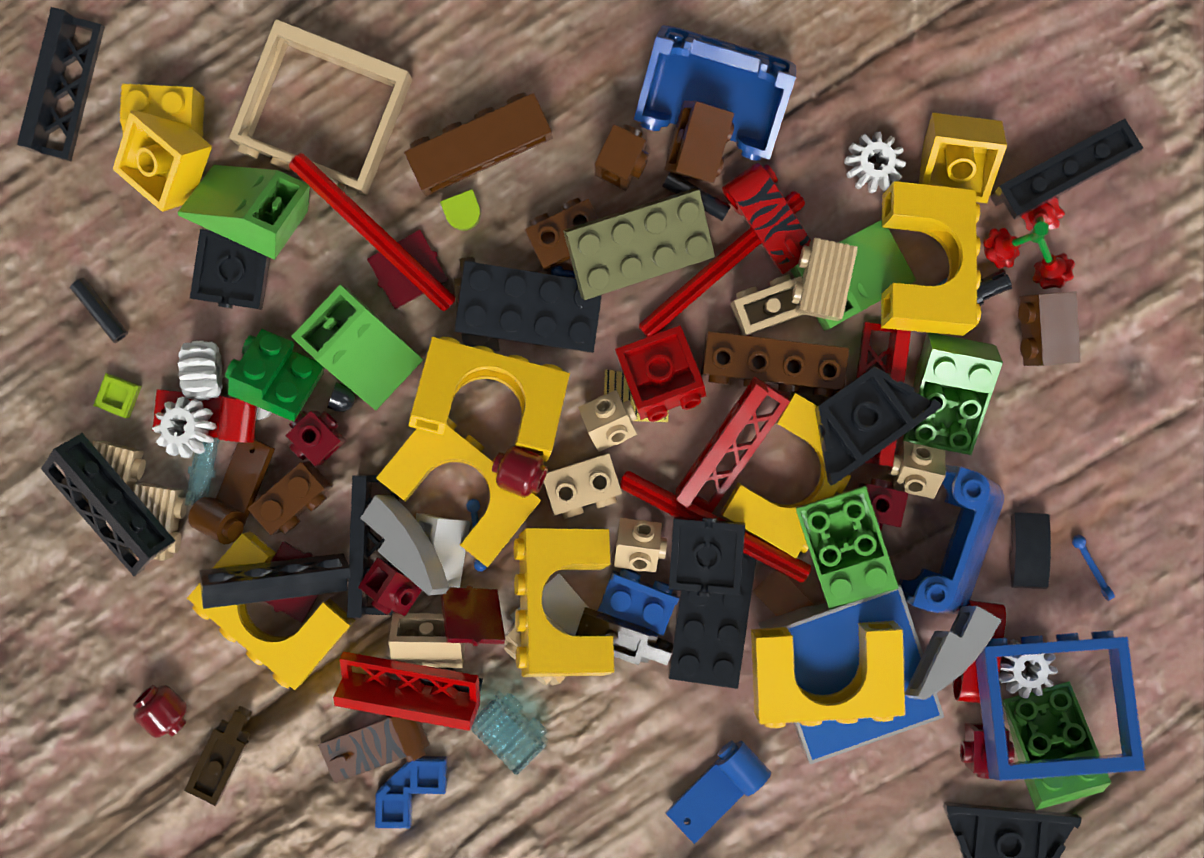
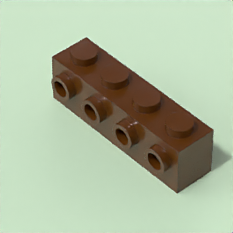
M525 92L516 94L506 101L507 105L497 110H494L493 107L483 109L474 115L475 120L464 125L461 122L450 124L442 130V135L431 140L429 136L412 142L410 144L411 149L404 151L425 196L553 139L552 131L535 94L526 95Z
M708 331L705 335L701 375L709 376L708 382L729 385L730 378L744 380V387H747L755 376L764 383L778 384V391L799 393V387L813 388L812 395L832 397L834 391H841L845 388L849 348Z

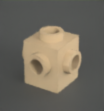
M617 390L599 396L597 399L578 407L586 429L598 452L613 445L621 444L625 440L637 435L632 421L637 420V416L630 401L622 402Z
M904 441L899 453L894 456L893 467L889 466L888 473L893 475V490L934 499L946 476L945 450Z
M620 518L614 567L656 572L658 558L665 559L667 538L661 537L662 523Z

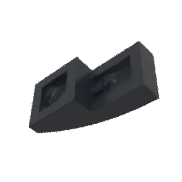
M1015 512L1011 516L1013 551L1009 554L1011 588L1047 589L1049 587L1051 561L1050 514Z

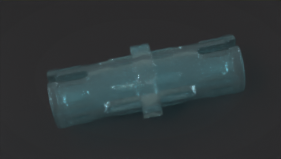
M213 438L214 442L212 443L203 442L205 452L194 454L193 464L188 466L187 473L190 474L184 505L191 506L197 500L208 497L211 479L216 478L217 473L214 470L218 444L220 443L219 439Z

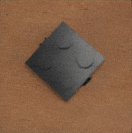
M200 229L190 299L218 303V307L233 309V306L262 310L270 258L211 230Z
M674 517L669 589L695 591L698 596L710 597L712 593L740 596L746 523L719 521L716 517H702V519Z

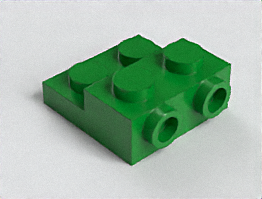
M261 329L256 337L249 335L245 340L241 360L239 361L234 358L230 362L225 374V378L229 379L228 395L294 422L324 374L325 367L316 360L294 352L293 341Z

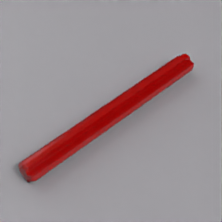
M299 153L290 161L289 167L436 306L442 311L450 308L456 300L455 296L306 155Z
M792 191L784 198L794 214L805 206L803 197L796 191ZM750 227L640 322L639 328L646 337L657 334L761 244L752 228Z
M626 471L620 480L619 485L622 490L674 517L695 519L716 517L719 521H725L692 503L687 508L676 501L675 494L631 471ZM745 531V554L799 582H804L811 571L810 564L792 557L781 549Z

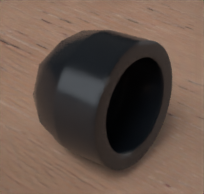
M336 382L327 408L337 412H344L351 409L354 405L355 395L346 385Z

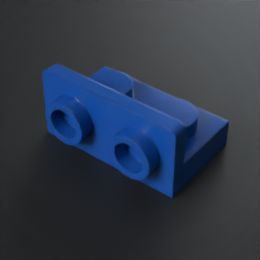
M622 568L620 573L613 570L598 611L664 635L674 606L679 601L678 595L673 593V589H669L668 584L655 580L654 584L651 585L640 581L642 575L632 570Z

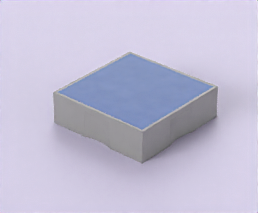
M897 583L898 589L829 609L827 603L805 606L759 623L760 629L788 628L793 636L795 681L802 689L812 694L829 695L839 692L850 684L855 677L859 667L858 623L895 621L903 629L904 691H906L923 656V651L899 583ZM937 693L925 700L913 699L905 695V716H894V719L891 721L880 722L872 718H858V722L852 724H843L836 720H824L822 724L817 726H806L800 722H793L802 750L809 764H813L944 718V714Z

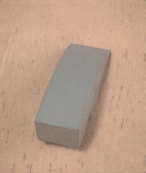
M375 495L361 516V519L385 539L378 552L427 595L446 594L449 585L444 569L434 546L423 528L409 510L393 495Z
M962 606L950 631H934L905 691V695L909 698L925 700L948 686L977 659L991 640L1001 619L978 606Z

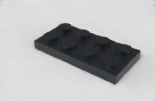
M464 261L454 332L594 353L602 295L584 300L581 298L577 280L574 278Z
M743 553L740 596L712 593L710 597L698 596L695 591H680L669 679L738 689L757 559Z

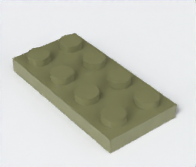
M696 188L563 230L580 295L584 300L715 257L700 190Z

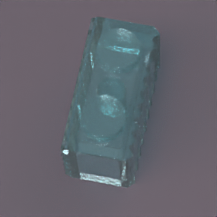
M499 690L478 710L471 730L515 775H518L547 746L548 739L545 735L548 732L536 718L533 717L529 720L520 711L523 706L511 693L508 692L504 695Z

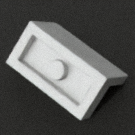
M416 513V521L423 528L434 546L449 587L460 588L466 552L460 544L469 534L470 522Z

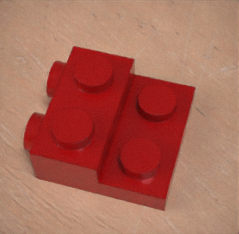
M681 325L615 349L640 420L648 418L651 422L661 420L668 415L667 410L681 406L684 410L694 408L702 402L701 398L706 396L704 382Z

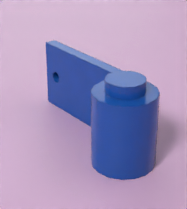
M731 740L726 743L717 754L720 758L665 812L694 844L743 795L750 796L757 792L771 776V771L743 741L735 743Z

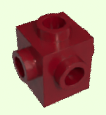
M302 411L294 422H290L289 426L292 429L285 435L292 442L289 448L300 459L305 460L308 458L314 466L323 465L347 441L336 430L339 427L337 421L326 411L322 413L310 411L308 414ZM313 431H315L316 433L315 440H313L312 438Z
M871 478L870 484L859 483L858 488L866 486L880 531L883 529V524L901 528L909 493L891 489L892 482Z
M378 557L358 586L359 589L373 599L371 604L387 615L393 610L406 616L422 591L398 568Z
M965 723V741L960 742L961 761L977 777L989 779L983 723ZM1005 728L1008 761L1013 762L1015 757L1014 745L1010 741L1009 730Z

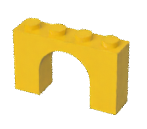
M893 181L883 193L882 228L918 231L930 235L944 248L949 259L950 269L946 283L938 286L892 283L881 294V328L964 336L977 326L981 317V306L977 303V290L981 282V273L977 270V256L980 251L981 242L979 236H976V224L980 217V205L976 203V190Z
M432 337L410 415L409 427L444 435L449 412L456 393L464 385L474 380H496L509 387L520 403L521 420L515 446L542 455L543 460L547 462L553 449L570 373L562 371L560 367L553 364L538 365L530 363L526 358L519 355H509L507 357L496 354L492 349L485 346H475L473 348L462 345L458 340L451 337Z
M791 392L788 397L791 402L776 421V424L809 443L817 453L821 472L816 488L807 498L800 502L778 504L738 482L721 510V514L733 522L746 523V530L792 557L797 558L800 552L805 554L809 548L795 508L834 496L836 492L842 493L851 475L848 474L839 482L830 486L827 481L815 408L818 406Z
M448 418L444 435L416 429L376 479L406 502L428 474L440 465L459 462L470 465L478 470L488 484L490 502L483 517L460 546L488 568L541 500L536 496L538 493L533 492L530 496L524 498L500 489L496 483L497 474L492 472L495 458L491 461L481 453L485 447L472 436L467 435L464 439L456 433L454 429L457 425Z
M526 528L519 534V538H515L513 548L514 559L519 560V574L515 575L514 591L515 595H520V610H516L515 628L517 632H521V646L516 648V666L521 668L522 677L605 676L614 673L613 636H570L564 634L552 626L546 618L542 607L544 585L554 572L561 570H602L611 565L609 529Z
M245 532L239 536L212 569L270 562L276 552L253 532ZM200 583L187 597L194 604L192 609L200 617L206 620H213L220 626L219 632L227 640L240 643L247 649L245 653L254 663L267 666L274 672L272 676L281 686L285 688L291 687L294 690L308 678L356 621L353 618L347 617V613L329 598L320 605L297 633L278 637L266 634L255 626L249 617L246 604L203 609Z
M895 621L858 623L859 667L850 684L844 689L829 695L812 694L802 689L796 683L794 676L793 636L787 627L751 629L754 714L759 724H764L768 728H781L786 726V723L800 722L806 726H817L822 724L824 720H836L839 723L852 724L858 722V718H872L875 721L886 722L893 720L894 716H905L903 629Z

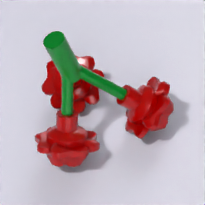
M1058 197L1021 216L1025 220L1026 229L1031 231L1026 235L1016 237L1011 236L1006 228L999 230L996 228L991 229L989 237L983 242L986 258L993 262L998 269L1004 268V266L1011 268L1014 265V260L1020 255L1018 249L1021 244L1032 241L1038 243L1043 255L1042 262L1039 261L1034 265L1033 281L1035 283H1040L1042 289L1062 288L1067 281L1074 278L1072 272L1075 266L1074 260L1068 259L1065 253L1056 256L1051 254L1044 239L1049 230L1059 228V219L1065 215V211L1059 206Z

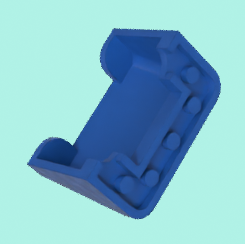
M663 25L660 27L655 39L634 120L641 122L640 125L643 128L660 131L661 127H667L670 123L677 125L683 101H698L734 113L732 120L734 131L730 141L737 142V147L742 150V156L756 161H760L762 157L770 159L796 79V65L777 56L681 28Z
M946 465V476L942 482L947 493L945 502L960 507L961 510L939 573L922 568L919 576L911 580L900 579L899 584L901 585L906 602L912 606L930 612L957 614L962 606H968L1004 503V494L998 484L980 473L960 466Z

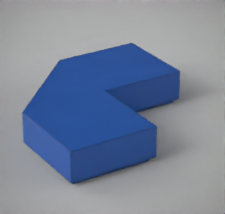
M422 756L412 762H406L376 792L375 828H411L412 794H446L447 756Z

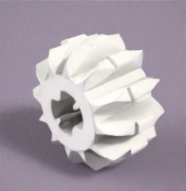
M876 132L872 140L869 136L863 134L859 138L860 145L857 143L850 145L848 149L853 155L847 156L844 159V164L854 166L846 175L848 178H853L856 175L860 178L855 185L857 189H860L867 182L869 193L876 192L878 185L883 191H886L890 186V181H899L901 179V175L897 170L903 169L906 166V162L896 159V157L904 152L902 147H897L894 150L890 147L894 143V137L890 136L885 142H882L881 132ZM872 156H876V162L882 163L877 170L874 169L873 163L868 162Z
M204 340L183 343L179 352L178 376L180 377L182 393L189 399L209 400L210 398H217L223 387V365L221 363L219 347L216 343L204 342Z
M180 397L177 399L176 404L170 401L165 403V414L161 412L155 414L161 420L160 425L152 428L154 432L161 434L156 443L162 447L167 446L166 452L169 455L176 456L180 454L183 458H190L193 451L198 454L205 452L203 442H214L212 436L208 435L209 430L217 428L215 423L208 421L213 413L210 409H203V404L199 400L193 399L189 401L188 398Z
M1015 639L1010 640V645L1020 644ZM1053 653L1004 656V661H1001L1000 670L1003 671L999 674V682L1007 683L1006 690L1014 694L1018 691L1019 695L1023 698H1028L1031 691L1037 696L1042 695V684L1048 687L1053 686V682L1048 679V675L1058 673L1056 667L1049 665L1055 660ZM1026 661H1028V662H1030L1031 664H1029V665L1027 666V671H1028V672H1027L1026 674H1024V673L1021 672V671H1023V670L1025 669V664H1024V663H1025Z

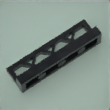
M51 7L17 142L18 146L31 152L72 162L105 29L102 24L75 18L65 10ZM76 27L92 31L89 44L79 50L73 42ZM78 60L83 68L81 78L70 84L65 77L66 67ZM69 94L74 101L73 111L61 118L56 109L59 99ZM59 128L62 129L66 136L63 151L47 148L50 133Z
M1124 118L999 185L991 196V200L995 206L1004 202L1015 220L1133 157L1144 148Z
M83 433L54 448L41 467L45 475L134 577L142 572L153 558L170 548L176 541ZM56 465H58V466L63 470V472L65 473V476H64V475L61 473V471L56 467ZM83 495L88 499L89 504L83 498ZM106 521L112 527V530L107 526ZM129 548H130V549L133 551V553L139 558V560H137V559L132 555V553L130 552Z
M357 474L352 476L349 551L351 578L348 580L347 617L362 618L364 615H387L374 606H368V595L358 588L371 568L369 566V557L385 541L384 538L379 541L370 531V526L361 519V516L373 499L371 497L372 482H379L376 479L378 475ZM391 491V495L399 501V497ZM371 539L375 546L369 551Z
M344 553L199 570L203 609L347 591V578H351L350 566Z

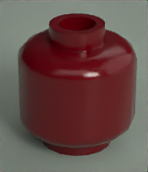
M515 445L511 446L505 454L499 452L492 466V472L497 474V486L500 489L524 498L530 496L533 492L538 493L548 471V467L544 466L542 455Z
M155 685L150 686L133 703V706L136 708L133 713L134 720L154 738H160L166 734L172 737L186 724V720L183 717L187 712V704L167 685L159 687Z

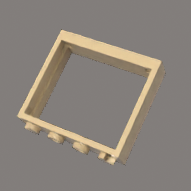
M275 19L229 139L239 145L238 152L255 159L258 158L259 154L272 158L271 165L288 172L291 171L289 163L296 155L252 138L288 46L390 85L394 88L359 178L355 179L313 162L348 196L355 197L357 192L367 196L413 79L409 72Z

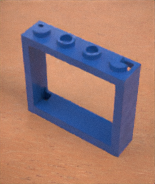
M1112 630L1091 632L1092 639L1079 640L1078 633L1056 634L1057 642H1043V635L1021 637V644L1008 645L1007 638H997L989 641L976 659L989 779L1007 781L1145 770L1128 637L1114 638V631ZM1108 649L1122 754L1009 762L997 657Z

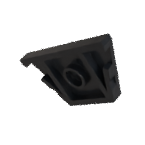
M873 367L816 407L815 413L827 481L830 486L839 482L942 408L941 403L935 399L930 401L914 392L915 388L904 382H897L886 372Z
M944 802L943 805L963 858H1060L1066 848L1064 845L1065 841L1074 827L1079 828L1082 820L1078 814L950 802Z

